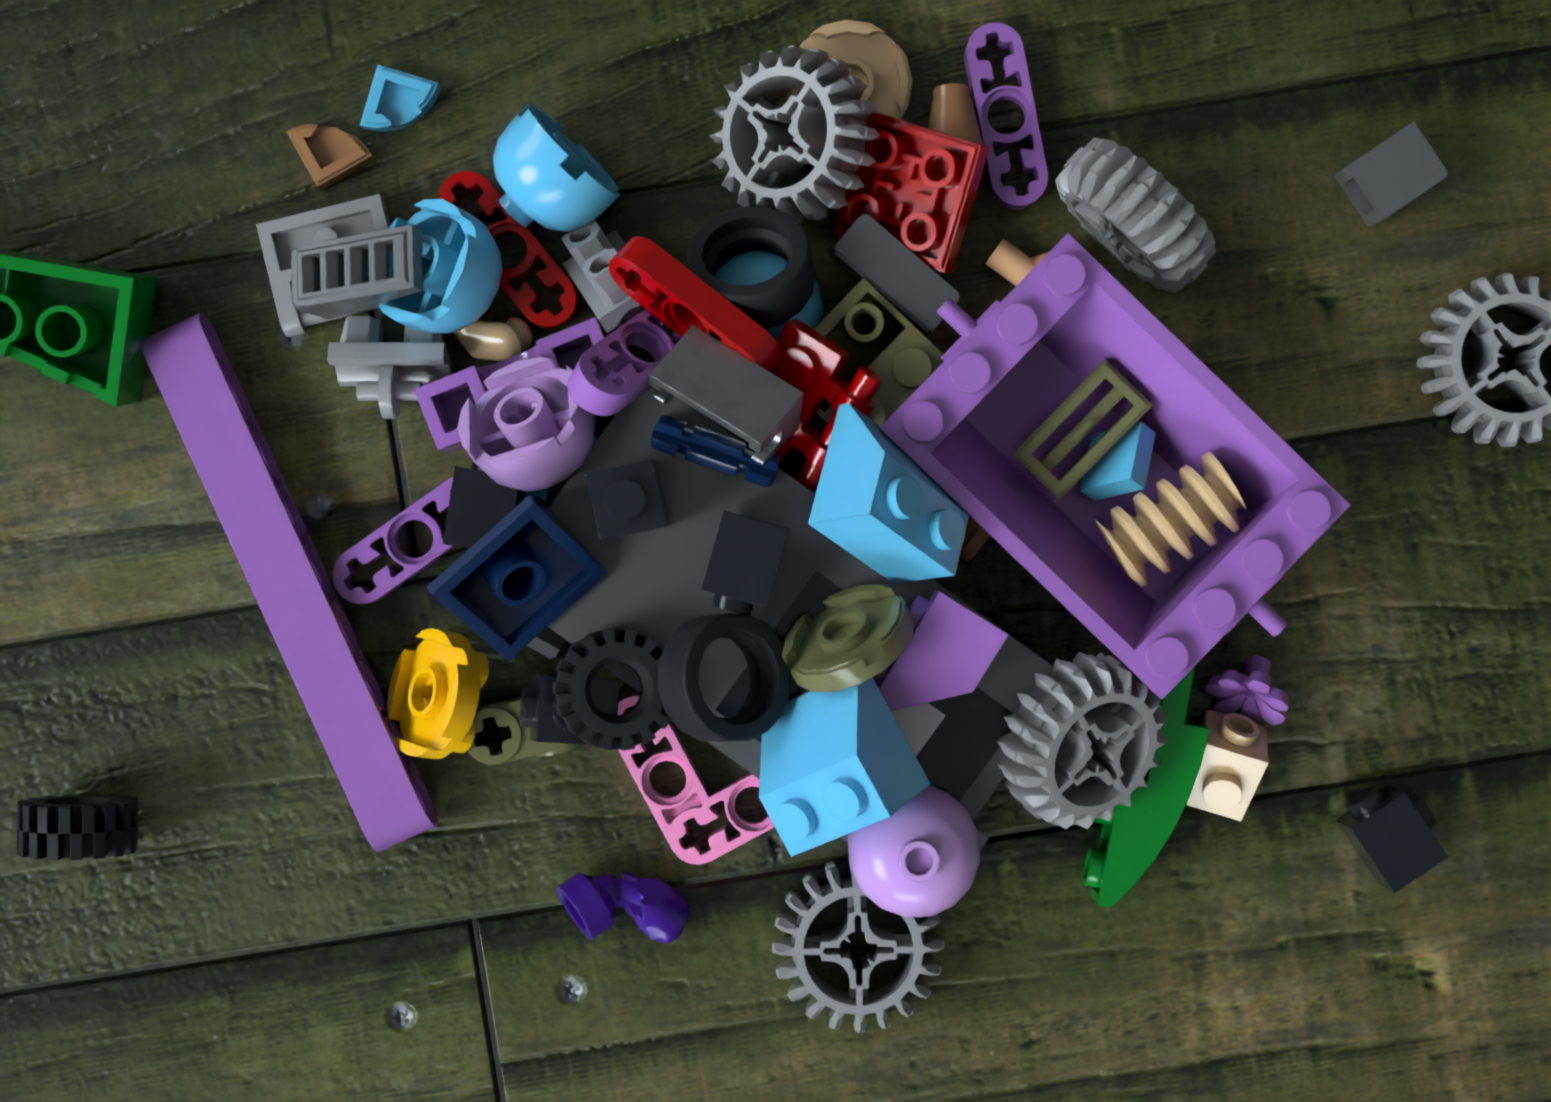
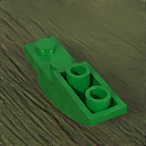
M1195 666L1160 702L1162 710L1169 716L1166 723L1161 727L1168 741L1155 751V755L1162 765L1149 768L1144 777L1149 788L1137 787L1131 793V807L1120 804L1116 805L1110 822L1101 818H1095L1094 820L1095 823L1103 825L1098 849H1088L1083 870V885L1091 887L1090 896L1098 906L1111 908L1136 884L1160 853L1175 829L1190 798L1202 764L1210 731L1209 728L1199 723L1185 721Z

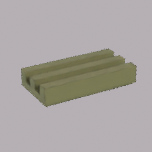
M1104 359L1012 454L1060 500L1153 405ZM1104 379L1114 387L1041 462L1032 455ZM1125 397L1132 406L1059 480L1051 474L1050 471Z

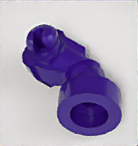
M622 871V878L613 877L612 874L593 877L578 872L556 888L568 914L589 940L595 939L614 925L615 909L618 907L624 908L628 915L634 917L639 929L648 935L650 940L657 939L659 943H670L678 939L690 917V906L683 894L657 877L645 879Z

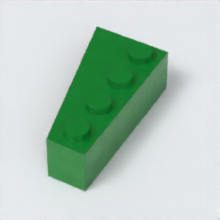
M0 249V355L3 357L9 356L41 370V374L61 383H70L95 394V398L115 407L141 402L146 358L143 354L141 340L150 336L158 277Z

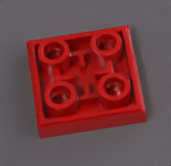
M875 111L865 120V126L875 128L881 136L872 141H866L864 152L869 153L876 163L870 166L860 165L857 170L865 187L858 190L845 188L848 206H843L839 209L833 235L840 237L859 216L867 214L930 268L944 273H953L990 147Z

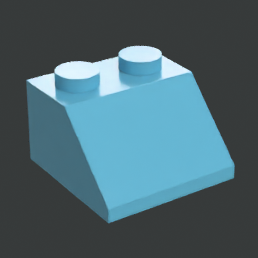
M850 403L839 405L808 524L893 584L955 576L969 518L968 513L879 429V425Z
M873 677L857 686L837 692H811L808 690L789 699L783 715L768 732L762 734L759 799L791 857L891 817L930 785L926 774Z

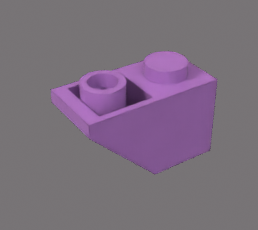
M934 589L928 600L917 595L908 608L914 618L911 640L903 653L883 672L873 677L891 711L972 693L1009 635Z

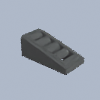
M411 224L314 242L293 249L291 252L292 304L294 308L298 311L329 320L423 291L421 227ZM393 251V278H389L388 252ZM368 259H369V282H368Z

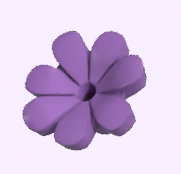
M1252 655L1247 658L1242 674L1235 670L1224 671L1222 675H1213L1205 687L1207 693L1218 697L1213 705L1215 711L1229 714L1235 713L1240 709L1241 715L1250 718L1255 723H1260L1263 718V720L1271 725H1278L1285 721L1286 711L1289 706V696L1285 691L1270 685L1271 676L1269 673L1272 664L1268 659L1258 655Z

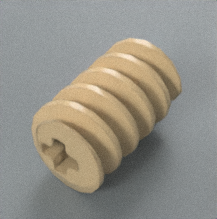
M1210 451L1201 457L1205 476L1199 474L1192 467L1185 465L1179 469L1181 490L1163 478L1156 483L1158 504L1145 494L1139 492L1133 497L1136 517L1133 518L1125 510L1116 506L1110 511L1113 525L1112 531L1096 521L1102 535L1124 571L1141 587L1148 584L1145 569L1146 563L1151 562L1165 574L1171 571L1168 550L1175 549L1187 560L1193 558L1194 552L1191 537L1195 534L1211 547L1217 544L1214 523L1220 521L1234 533L1240 530L1237 510L1241 507L1246 510L1245 503L1226 470Z

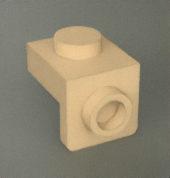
M1206 710L1201 724L1209 728L1210 731L1202 764L1186 805L1242 821L1269 764L1267 730L1264 726L1256 724L1253 720L1241 714H1223L1213 710Z

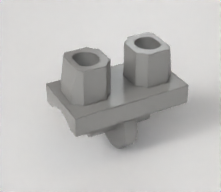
M593 220L585 227L564 234L561 239L573 257L562 265L607 333L615 328H619L645 310L644 307L628 296L616 284L610 274V260L625 245L616 230L605 236L600 226Z
M348 316L344 323L340 342H329L327 361L329 365L335 366L340 386H356L358 401L379 402V409L383 419H397L400 413L401 401H418L414 389L454 374V368L444 343L443 333H426L405 326L404 342H383L384 328L380 319L371 316Z

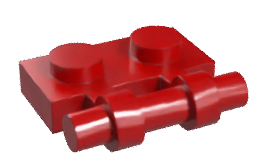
M798 319L787 321L776 341L781 350V360L771 370V373L802 391L803 401L799 429L792 437L786 440L777 451V454L781 460L780 467L789 462L796 448L803 452L807 460L799 472L797 480L803 486L817 491L839 405L850 403L869 417L876 405L872 398L883 379L871 369L860 367L849 384L840 378L838 374L850 353ZM825 399L832 404L835 411L821 433L812 427L810 423ZM727 429V431H729L731 434L736 436L741 441L746 442L749 446V442H747L743 438L739 437L738 435Z

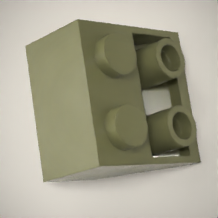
M864 278L814 329L850 353L838 374L840 378L850 384L860 367L871 369L882 377L883 380L872 398L876 405L868 417L880 427L944 362L941 359L944 354ZM824 399L815 417L826 427L835 409L830 402Z

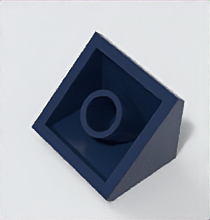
M529 495L430 583L427 589L434 598L509 661L606 575L607 572L540 496Z

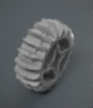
M792 45L783 47L781 53L771 50L760 52L759 65L748 63L747 65L740 66L743 84L732 82L731 84L723 85L731 101L728 107L720 106L713 109L724 121L722 130L709 135L715 143L723 144V151L712 162L720 169L729 170L722 186L731 192L739 193L737 204H740L742 207L772 208L789 214L800 224L805 222L806 219L819 221L827 218L828 207L840 209L843 206H848L845 188L858 190L865 187L857 173L859 166H870L876 163L873 157L864 151L866 141H872L881 136L875 128L865 126V120L877 108L873 106L872 102L860 100L867 85L861 79L850 76L851 67L842 60L831 59V56H828V53L815 48L805 50L804 48ZM804 85L798 96L791 95L788 101L780 108L774 106L784 94L798 86ZM805 164L814 166V169L803 180L789 187L783 186L790 174L797 175Z
M1094 137L1084 148L1080 147L1068 159L1063 171L1055 179L1060 199L1067 205L1068 212L1078 219L1080 226L1087 230L1128 271L1131 270L1137 274L1143 282H1150L1156 289L1177 293L1187 284L1198 278L1208 267L1207 262L1216 253L1214 236L1207 228L1206 220L1199 216L1194 210V205L1179 193V188L1171 185L1163 177L1162 173L1157 172L1148 165L1143 157L1135 156L1128 147L1119 146L1114 140Z
M1512 273L1498 275L1493 285L1486 277L1471 281L1470 294L1463 289L1452 291L1448 295L1451 309L1440 307L1434 309L1430 315L1433 322L1442 332L1429 330L1423 332L1419 338L1420 342L1425 346L1435 349L1434 355L1417 359L1416 365L1418 368L1423 370L1433 369L1435 379L1424 382L1420 390L1424 394L1440 391L1443 399L1435 404L1433 413L1436 416H1444L1455 410L1457 413L1452 421L1451 430L1456 434L1465 433L1474 425L1473 437L1475 443L1488 444L1495 435L1501 447L1516 446L1520 436L1527 443L1541 441L1543 438V427L1551 431V288L1546 289L1540 294L1539 277L1532 275L1523 278L1518 286ZM1490 309L1512 311L1524 316L1535 326L1529 331L1521 332L1517 335L1508 330L1502 322L1495 324L1486 312ZM1469 332L1471 335L1466 340L1474 351V363L1472 368L1464 375L1461 355L1465 337ZM1523 346L1513 354L1515 363L1508 364L1514 367V370L1489 375L1500 367L1498 358L1504 357V355L1499 354V351ZM1548 347L1550 371L1546 380L1540 370L1539 360L1542 352ZM1499 386L1511 398L1518 396L1526 408L1517 413L1500 411L1484 403L1477 395L1483 390Z
M1078 652L1072 663L1056 659L1051 676L1035 673L1036 687L1029 694L1017 693L1021 702L1017 713L1003 716L1011 732L997 741L1005 754L997 766L1003 771L1004 777L1007 778L1005 786L1010 790L1011 795L1021 802L1023 807L1036 818H1042L1046 822L1059 825L1064 829H1068L1073 824L1088 829L1093 824L1095 818H1101L1110 822L1116 805L1120 804L1131 807V793L1137 787L1149 788L1144 777L1149 768L1162 765L1156 757L1155 751L1168 741L1161 727L1166 723L1169 716L1162 710L1159 697L1114 656H1106L1101 652L1097 656Z
M834 861L825 864L829 883L822 887L816 876L807 873L803 877V884L811 896L806 899L797 892L789 891L785 897L787 905L798 915L777 914L775 927L792 935L779 937L772 941L773 953L781 956H792V958L784 960L776 966V975L779 979L799 976L789 987L787 996L794 1002L811 993L813 996L808 1001L806 1015L814 1019L819 1016L825 1006L831 1008L829 1013V1027L831 1029L838 1030L842 1025L844 1014H852L855 1032L863 1033L866 1029L865 1015L876 1013L878 1024L882 1029L891 1026L887 1008L895 1005L900 1014L909 1017L913 1014V1007L906 994L910 991L923 999H927L931 994L928 984L918 975L939 976L941 973L940 962L925 956V953H936L945 948L944 939L936 934H924V932L940 924V917L938 914L929 917L912 918L902 916L910 930V934H894V929L879 928L868 918L867 897L860 890L851 869V877L840 878L836 863ZM847 897V912L842 924L834 929L820 930V935L806 936L810 924L821 910L836 900ZM857 915L860 916L861 932H864L866 942L875 944L872 950L865 947L866 956L861 957L860 973H856L855 958L851 955L850 947L840 945L843 939L850 942V933L855 932V917ZM897 954H908L903 967L891 981L869 991L870 973L877 964L882 961L897 960ZM807 956H820L821 961L836 962L843 966L849 976V991L833 987L820 978L811 967Z

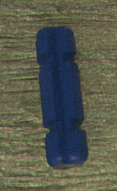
M662 415L657 420L651 436V446L655 450L676 456L677 452L685 454V460L734 477L737 473L746 475V481L763 487H769L774 483L781 462L780 456L777 453L766 465L762 466L751 459L755 451L746 448V442L697 425L694 430L687 428V422L667 415Z

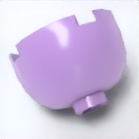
M544 357L513 362L493 372L483 381L488 391L478 399L475 405L470 398L463 405L457 427L462 446L473 462L497 484L526 492L547 489L566 480L583 465L592 450L596 417L595 414L587 412L577 405L570 396L567 385L568 379L573 372L570 367L567 366V370L557 368L552 359Z
M932 785L927 786L891 817L851 832L848 835L849 866L860 890L881 909L906 918L934 916L954 906L971 888L981 860L979 833L967 809L948 792L937 789Z

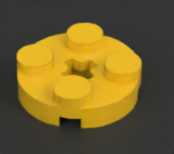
M434 628L422 630L415 636L424 639L415 651L404 649L396 662L389 685L387 710L388 719L400 722V731L403 738L393 736L396 746L400 751L409 756L435 760L442 759L451 752L465 753L471 747L475 738V723L473 720L478 706L480 689L484 686L489 675V661L485 653L474 651L470 641L462 634Z

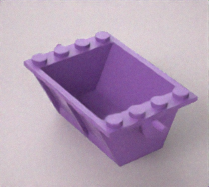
M1069 233L1054 246L1001 302L996 300L976 321L951 298L936 311L961 337L941 357L944 362L879 429L1157 697L1162 700L1247 613L1273 637L1277 636L1287 626L1288 622L1263 597L1283 577V574L1345 512L1350 504ZM1105 359L1153 405L1136 422H1143L1156 433L1146 486L1143 490L1093 501L1080 491L1081 478L1059 500L1012 453ZM1104 379L1032 455L1041 462L1114 386ZM1123 397L1050 473L1059 480L1088 451L1091 435L1107 431L1132 404ZM1210 451L1226 470L1245 503L1246 510L1243 507L1237 510L1240 530L1234 533L1220 521L1214 523L1217 544L1211 547L1195 534L1191 537L1194 552L1193 558L1187 560L1175 549L1168 550L1171 571L1165 574L1151 562L1146 563L1145 569L1148 584L1141 587L1124 571L1102 535L1096 521L1112 531L1113 525L1110 511L1116 506L1125 510L1133 518L1136 517L1133 497L1139 492L1145 494L1158 504L1156 483L1163 478L1181 490L1179 469L1185 465L1192 467L1199 474L1205 476L1201 457Z

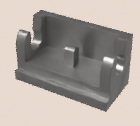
M694 325L689 328L649 374V385L656 389L653 395L654 399L662 404L668 403L674 396L749 442V448L755 451L751 459L762 466L766 465L786 440L792 437L799 429L803 401L802 391Z

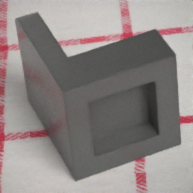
M1413 121L1333 176L1369 228L1386 219L1445 179L1448 171Z

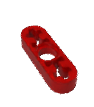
M472 171L458 172L447 178L440 188L438 199H444L459 207L460 201L456 194L460 189L465 187L471 193L482 189L484 194L479 198L478 202L485 213L493 221L497 218L500 211H503L506 215L505 220L496 222L488 227L494 240L496 241L500 236L508 233L517 234L525 240L527 254L524 261L512 269L502 268L499 284L525 317L536 326L547 330H556L568 325L575 318L579 309V295L576 287L529 229L519 224L504 210L499 203L501 195L484 176ZM540 260H543L547 265L546 269L536 272L540 280L551 290H555L560 286L565 290L559 298L563 310L557 315H553L547 309L539 314L536 313L534 307L538 305L540 299L526 281L522 284L519 291H516L512 286L513 282L530 275Z
M634 236L610 260L609 271L616 284L628 296L682 337L694 325L769 372L781 360L780 347L768 331L653 241L641 236Z

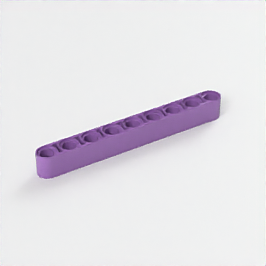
M200 312L142 339L141 346L148 366L367 841L376 852H381L438 825V818L431 797L412 756L404 754L396 746L393 736L403 738L396 721L388 719L386 699L222 342L211 322Z

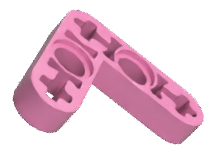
M633 694L623 698L618 703V715L627 713L626 708L635 706L640 694ZM671 721L665 729L661 728L654 734L656 738L653 739V742L656 745L663 737H666L672 748L655 752L643 764L638 763L634 753L644 752L646 750L644 743L636 745L635 749L618 750L672 851L679 859L689 864L701 865L711 862L775 827L769 815L763 820L752 822L743 819L736 810L735 800L737 795L745 788L751 786L759 787L760 779L753 774L748 773L713 793H709ZM673 761L684 770L686 785L678 794L663 796L652 787L650 772L659 762ZM723 801L729 822L740 833L733 837H728L727 828L724 825L709 835L708 843L710 847L708 849L701 850L696 843L686 846L681 839L688 830L686 821L695 818L700 826L710 823L719 817L718 811L712 805Z

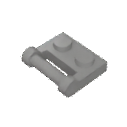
M377 194L256 224L279 321L287 338L307 333V326L380 309L379 305H375L329 320L296 310L292 304L291 252L295 248L314 242L388 229L391 223L385 198L382 195Z

